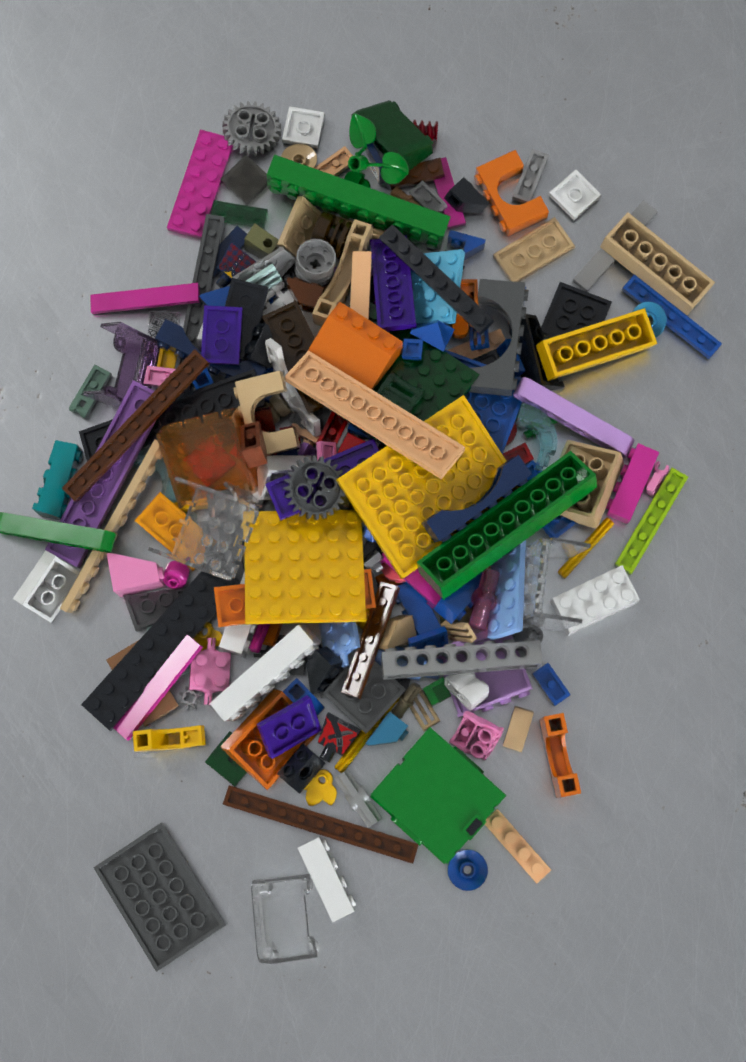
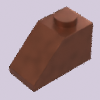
M257 421L240 426L241 452L248 468L267 464V449L260 422Z

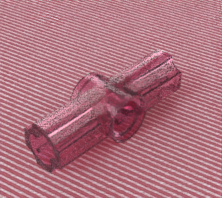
M485 569L479 588L472 594L471 600L474 608L469 625L473 629L486 630L490 611L498 603L495 591L500 573L496 570Z

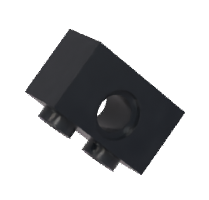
M302 744L279 770L277 775L300 794L326 763L307 746Z

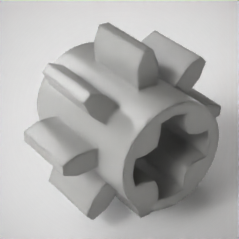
M186 686L184 693L179 692L182 700L178 702L180 704L185 703L184 709L186 710L189 706L196 710L195 705L198 703L202 704L199 697L203 693H196V690H189ZM188 694L195 696V698L192 699V703L186 700L189 698Z

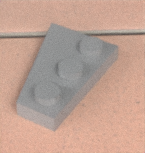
M282 246L232 278L246 281L270 264L274 265L282 277L296 262V257ZM274 272L269 273L268 275H266V276L263 277V278H266L267 276L271 275V274L274 273Z

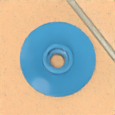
M643 302L637 305L632 312L645 308L648 318H653L651 327L656 338L666 327V313L655 302Z

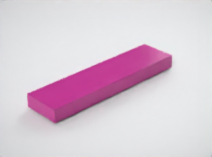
M443 157L441 161L445 177L433 181L437 195L447 204L443 214L451 216L448 230L465 226L466 221L463 212L456 211L444 199L449 190L454 186L447 158Z

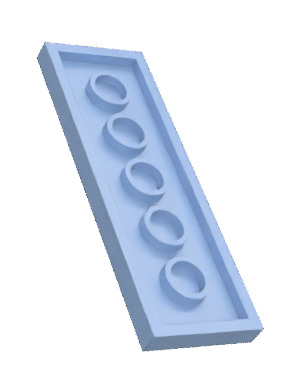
M526 540L491 565L487 638L492 641L523 631Z

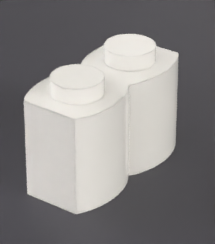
M475 673L446 676L444 685L470 711L489 696L488 685L484 681L477 679Z

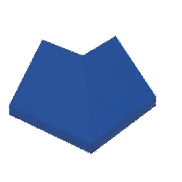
M436 320L416 324L417 328H412L410 334L444 352L455 329Z

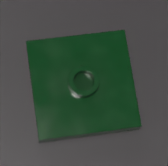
M229 731L205 763L236 787L247 772L220 747L232 734Z

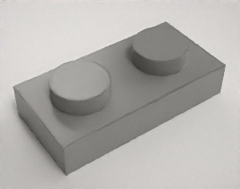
M423 180L409 192L422 207L439 213L447 208V204Z

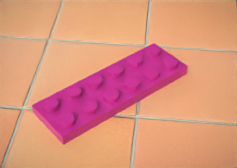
M200 129L167 225L169 231L201 239L206 214L212 213L233 150V145L229 146L228 140H225L223 135Z

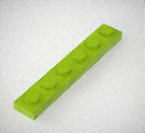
M674 468L670 469L614 564L615 566L623 565L627 573L630 575L633 573L688 476Z

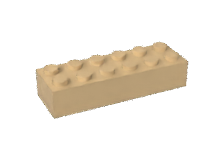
M628 212L608 233L600 246L621 265L639 277L687 316L715 283Z

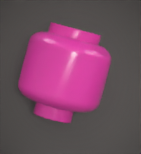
M171 561L164 570L165 578L163 582L172 589H180L186 585L190 569L181 561Z

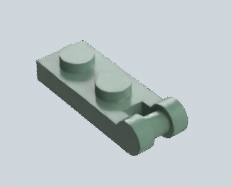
M94 364L73 399L69 411L77 412L81 417L87 419L112 374ZM82 401L86 403L84 407L80 406Z

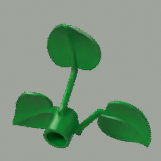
M354 113L350 121L349 137L351 144L355 148L362 149L355 153L356 156L349 158L348 166L352 171H349L344 179L370 188V182L364 178L365 174L362 171L366 170L369 166L382 167L381 177L386 183L397 184L401 182L409 173L408 164L402 155L397 152H387L383 155V163H369L367 157L361 155L367 149V144L374 142L376 127L368 118Z

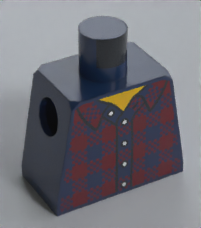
M231 242L217 267L216 272L221 277L216 284L220 288L227 287L231 283L233 276L256 263V261Z

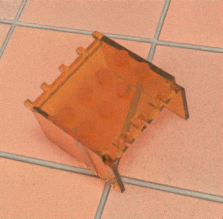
M237 408L222 410V418H220L218 412L203 415V423L200 416L184 420L185 427H183L182 421L171 423L168 426H163L156 434L179 509L183 508L187 501L192 500L193 496L203 494V498H208L207 493L222 491L238 485L240 491H245L244 484L246 483L250 491H254L255 487H258L257 467L248 468L241 452L240 426L244 425Z

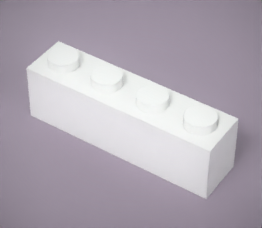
M318 837L298 847L332 923L355 911L354 906H356L352 894L348 896L345 890L348 886L344 877H339L336 871L339 867L335 858L330 859L327 852L330 848L326 839L321 840V837Z

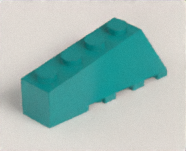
M55 440L48 460L50 469H46L43 475L44 487H39L37 492L39 501L34 503L32 507L41 517L61 520L68 506V500L71 498L62 487L78 472L77 465L78 462H81L83 456L82 449L78 444Z

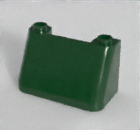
M388 100L354 112L374 123L376 138L373 144L383 155L387 152L399 153L406 160L409 171L433 154L431 138L428 135L425 136L400 111L395 101Z

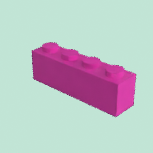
M639 443L635 448H631L627 456L630 461L628 465L624 464L620 473L623 476L621 482L617 481L613 489L615 496L613 499H609L605 508L608 510L607 516L625 524L630 522L659 455L658 451Z

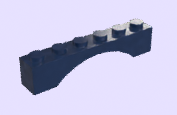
M167 319L164 320L155 337L159 348L165 351L169 349L175 352L174 354L181 359L187 358L194 349L201 354V351L188 339L182 326ZM251 360L241 361L239 365L209 364L207 366L210 373L216 376L220 374L225 377L224 379L252 369L256 370L257 376L267 374L265 367Z
M519 455L514 456L497 468L491 487L475 504L463 510L438 511L421 524L434 543L439 541L443 543L452 537L450 533L465 528L468 520L471 518L475 520L483 514L481 512L483 509L494 507L498 503L497 499L501 496L505 498L513 493L512 488L516 485L521 487L527 483V477L532 474Z

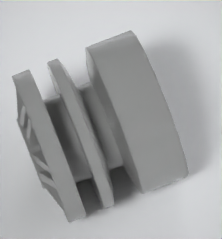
M311 239L301 244L296 256V277L306 283H317L321 287L328 285L334 275L336 253L333 247L321 239Z

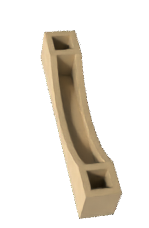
M354 219L337 269L312 312L314 324L323 326L328 315L339 302L344 303L351 287L353 251H367L370 240L373 237L371 224Z

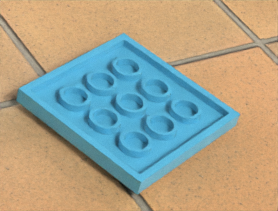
M462 249L423 253L460 288L465 252ZM411 270L416 324L436 320L444 324H455L457 313Z

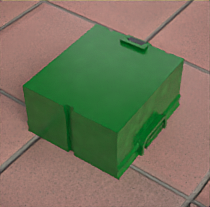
M429 727L402 758L403 763L401 765L398 763L371 793L370 797L392 816L391 820L419 846L423 844L443 864H448L456 855V852L487 822L485 820L507 795L483 775L484 771L456 746L452 747Z

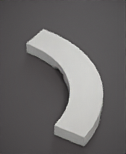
M271 338L265 340L269 363H273L275 371L280 370L285 377L288 371L283 357L282 346ZM285 381L287 392H283L282 395L292 412H297L302 419L300 423L313 436H319L321 434L320 419L313 413L308 414L295 387Z

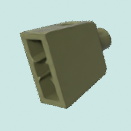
M254 223L245 237L244 250L262 259L279 248L277 245L279 240Z

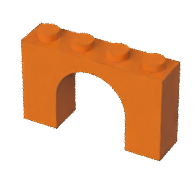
M516 150L476 167L474 175L476 184L478 186L481 185L483 189V196L491 204L492 214L497 216L500 221L501 231L506 232L508 237L546 220L549 213L541 196L521 205L508 204L499 196L497 189L500 184L523 172L524 164Z
M564 713L544 716L539 722L556 798L581 794L577 773H573L568 758L565 734L568 733Z

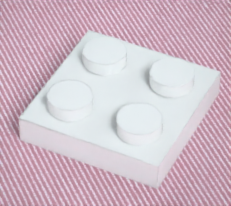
M289 106L282 143L293 145L305 144L311 148L318 149L325 112Z
M577 170L572 172L549 192V196L573 220L577 219L601 198V194Z

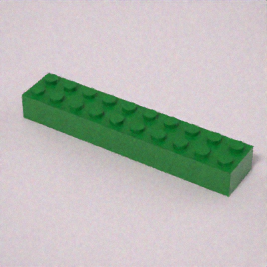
M275 154L267 172L268 189L274 194L281 193L295 201L298 196H303L313 206L321 207L322 210L328 213L335 212L345 219H356L371 224L377 229L387 230L393 225L403 235H407L411 242L426 244L430 249H441L451 216Z
M569 451L450 539L417 561L420 575L443 600L596 489V474L572 451Z

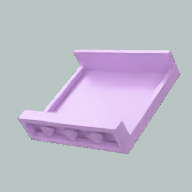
M488 629L475 634L477 639L474 642L476 645L492 641L487 638ZM508 635L493 641L495 643H503L504 640L513 639V636ZM456 641L451 644L464 646L465 643L469 642ZM515 650L516 655L521 657L519 651ZM502 651L496 652V656L499 659L505 658V654ZM476 653L477 659L481 661L486 659L483 653ZM463 654L456 655L458 661H466V657ZM442 655L436 657L437 659H442L443 663L447 662L446 658ZM526 669L477 672L475 677L480 681H484L489 687V696L486 700L470 711L451 692L450 694L458 712L457 716L462 717L465 711L474 713L475 711L482 710V712L493 709V705L500 702L501 705L512 702L511 698L517 695L519 698L530 695L529 691L533 690Z

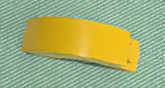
M204 725L133 731L134 752L174 750L206 745Z

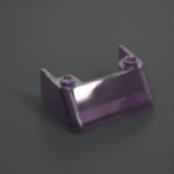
M122 322L102 323L101 328L115 334L113 339L114 348L118 352L123 353L115 386H105L101 390L84 391L83 395L103 404L119 407L133 380L146 386L143 383L147 366L157 367L160 348L155 338Z

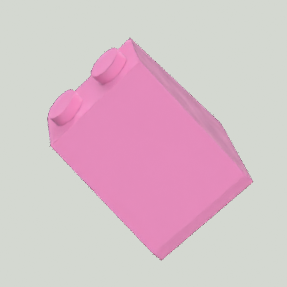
M107 553L113 592L118 596L123 597V595H133L166 588L163 582L165 578L163 568L156 562Z

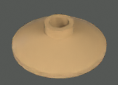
M305 144L291 145L281 155L283 158L297 163L300 162V164L315 168L317 164L315 151Z

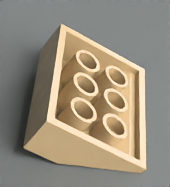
M567 440L559 459L569 451H572L596 474L597 488L560 515L578 524L597 529L624 465L621 452Z

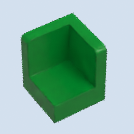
M443 677L422 689L432 707L451 697L450 691L444 685L445 679Z

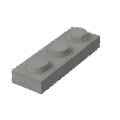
M534 149L531 150L512 200L523 204L532 200L547 163L548 154Z

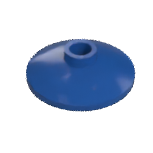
M473 850L457 852L448 864V876L451 882L461 890L471 891L479 888L485 882L488 875V866L481 854ZM465 866L471 867L469 874L464 873Z

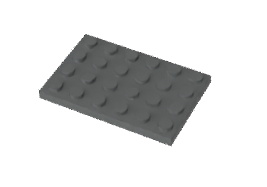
M163 823L158 824L93 867L156 972L225 926L224 921Z

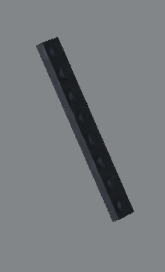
M391 225L379 237L396 256L480 335L494 323V320L395 226Z

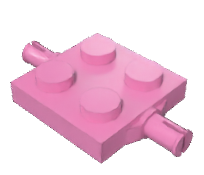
M208 638L207 649L200 651L190 663L189 690L204 693V705H210L212 693L223 692L229 687L231 653L215 650L216 638Z

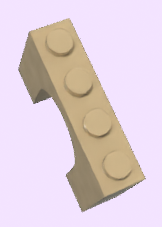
M280 370L236 381V387L233 388L236 399L239 398L240 402L238 412L240 417H243L245 425L256 422L254 417L255 408L263 398L287 392L284 374ZM292 427L271 433L262 430L267 455L301 448L296 428Z

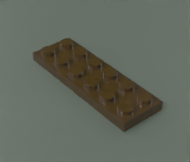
M293 301L262 316L264 322L270 327L273 340L282 346L288 372L306 354L315 339L297 301ZM297 389L308 414L325 407Z

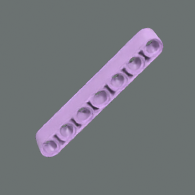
M522 377L513 394L518 400L599 446L621 452L622 458L627 457L635 441L626 433L529 378Z

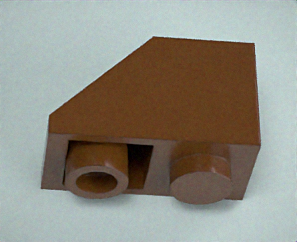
M288 277L286 280L287 288L294 301H297L302 311L312 313L319 297L324 293V287L317 283H306L300 278L294 277L292 279Z

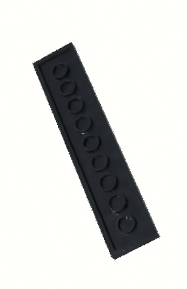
M252 369L180 395L157 418L141 450L151 447L154 440L163 443L240 416L238 412V406H240L239 398L236 399L233 389L236 387L235 382L256 377V370ZM264 398L257 404L255 410L267 406ZM112 420L79 431L87 461L97 451Z
M213 558L81 705L109 731H112L114 726L142 695L144 688L185 636L189 635L194 639L216 615L214 587L238 585L241 581Z

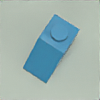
M389 711L367 740L366 745L376 746L397 743L398 740L403 741L409 733L406 730L408 725Z

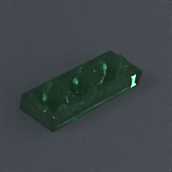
M214 200L211 215L225 217L226 223L250 227L255 223L262 229H265L268 209Z

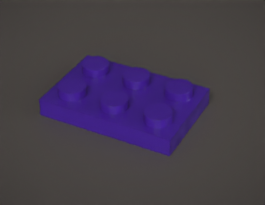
M204 305L201 355L210 364L239 365L242 307Z
M309 696L301 698L257 723L266 752L271 759L322 730Z

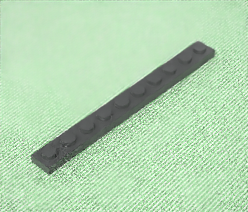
M206 214L192 282L200 285V295L211 291L225 223V217ZM201 298L200 303L188 304L183 326L186 336L196 348L197 337L203 323L204 305H206ZM177 357L175 369H176L185 359H181V358ZM192 383L182 393L190 392Z

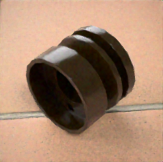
M323 212L314 227L311 239H321L328 242L333 247L336 258L340 260L348 232L353 223L349 221L346 223V220L341 219L336 225V216Z

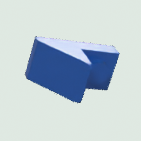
M450 230L447 244L454 248H464V260L484 250L486 239Z

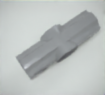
M348 769L334 778L337 785L346 795L345 798L354 811H357L368 828L382 819L377 809L370 802L371 799L362 786H359Z

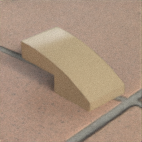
M518 706L514 707L503 742L504 747L522 752L534 714L533 711Z

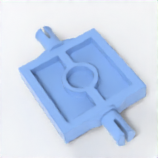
M356 622L319 623L323 647L327 646L337 657H340L343 661L341 667H349L348 654L361 647Z

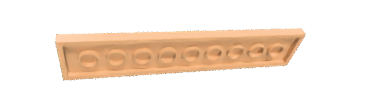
M309 350L284 377L287 383L440 479L445 476L465 451L463 445Z

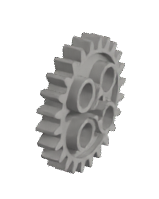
M247 101V105L244 106L240 102L239 108L234 105L233 111L229 109L228 115H224L222 124L224 139L228 140L229 146L233 145V150L239 148L240 154L247 151V156H249L250 152H253L256 156L257 151H260L263 155L264 149L270 151L271 146L275 147L276 142H279V136H281L279 117H275V111L270 112V107L264 108V103L257 106L256 101L253 105ZM252 116H255L252 140L249 141Z

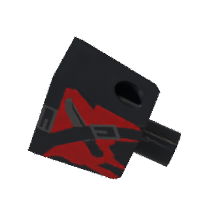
M328 712L318 739V743L324 746L320 758L330 763L335 753L343 756L362 730Z

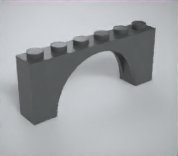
M480 279L478 304L490 306L505 316L512 329V339L508 349L499 359L482 367L471 368L480 374L469 391L471 393L512 396L513 390L517 388V379H514L515 372H519L520 361H517V354H521L522 343H519L520 336L523 337L524 325H521L522 319L526 318L527 309L523 306L524 301H528L529 290L525 289L524 282Z

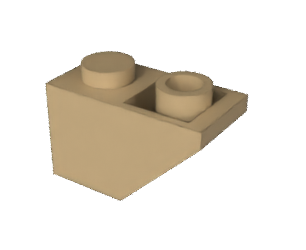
M398 615L390 618L379 649H384L385 651V649L396 648L398 645H408V638L417 636L413 616Z

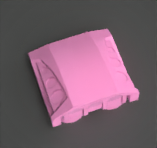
M465 711L455 734L449 742L463 752L472 754L475 758L486 760L498 743L504 728L498 727L472 712Z

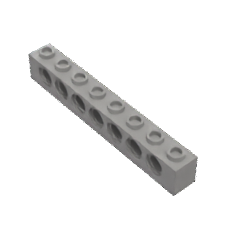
M525 638L521 642H515L514 639L504 640L503 643L486 641L481 645H476L475 642L465 643L464 646L446 644L441 648H436L435 645L425 646L424 649L407 647L402 651H397L396 648H389L381 653L383 680L540 668L543 664L540 640H534V638ZM515 650H522L525 657H518ZM502 651L505 654V658L499 659L496 656V652ZM476 653H483L486 659L483 661L477 659ZM463 654L466 657V661H458L456 655ZM442 655L446 658L447 662L439 663L436 657ZM424 657L427 660V664L420 665L416 659ZM403 658L407 661V665L404 667L399 666L397 660Z

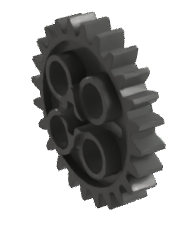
M315 455L311 457V461L306 456L304 457V463L299 459L296 461L298 467L292 465L291 469L293 472H286V475L290 478L283 480L284 483L288 484V486L283 488L284 491H288L284 498H290L291 500L287 505L294 504L295 507L292 511L295 512L299 509V516L301 517L306 513L307 519H310L313 515L314 519L318 520L319 514L322 519H325L327 516L326 512L330 516L333 515L332 509L336 511L340 509L337 503H344L340 497L346 496L336 481L343 471H336L337 464L331 466V459L324 462L323 456L318 461ZM307 470L314 471V479L308 478ZM323 472L324 475L316 487L318 490L312 494L310 502L307 503L306 501L314 489L311 485L317 483L320 473ZM325 479H329L332 482L331 489L325 487ZM299 487H303L306 490L305 497L298 494ZM317 496L323 499L322 506H318L315 503Z

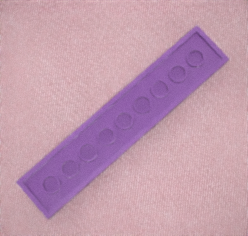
M134 380L132 381L97 451L148 399L154 390ZM154 423L78 502H75L73 499L70 500L60 522L100 529ZM50 542L45 548L51 554L79 568L89 550Z

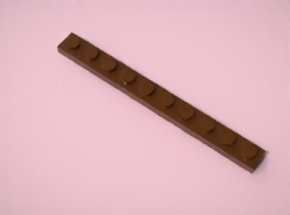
M194 349L62 489L75 502H78L210 363Z
M230 785L223 801V805L412 864L418 849L417 843Z

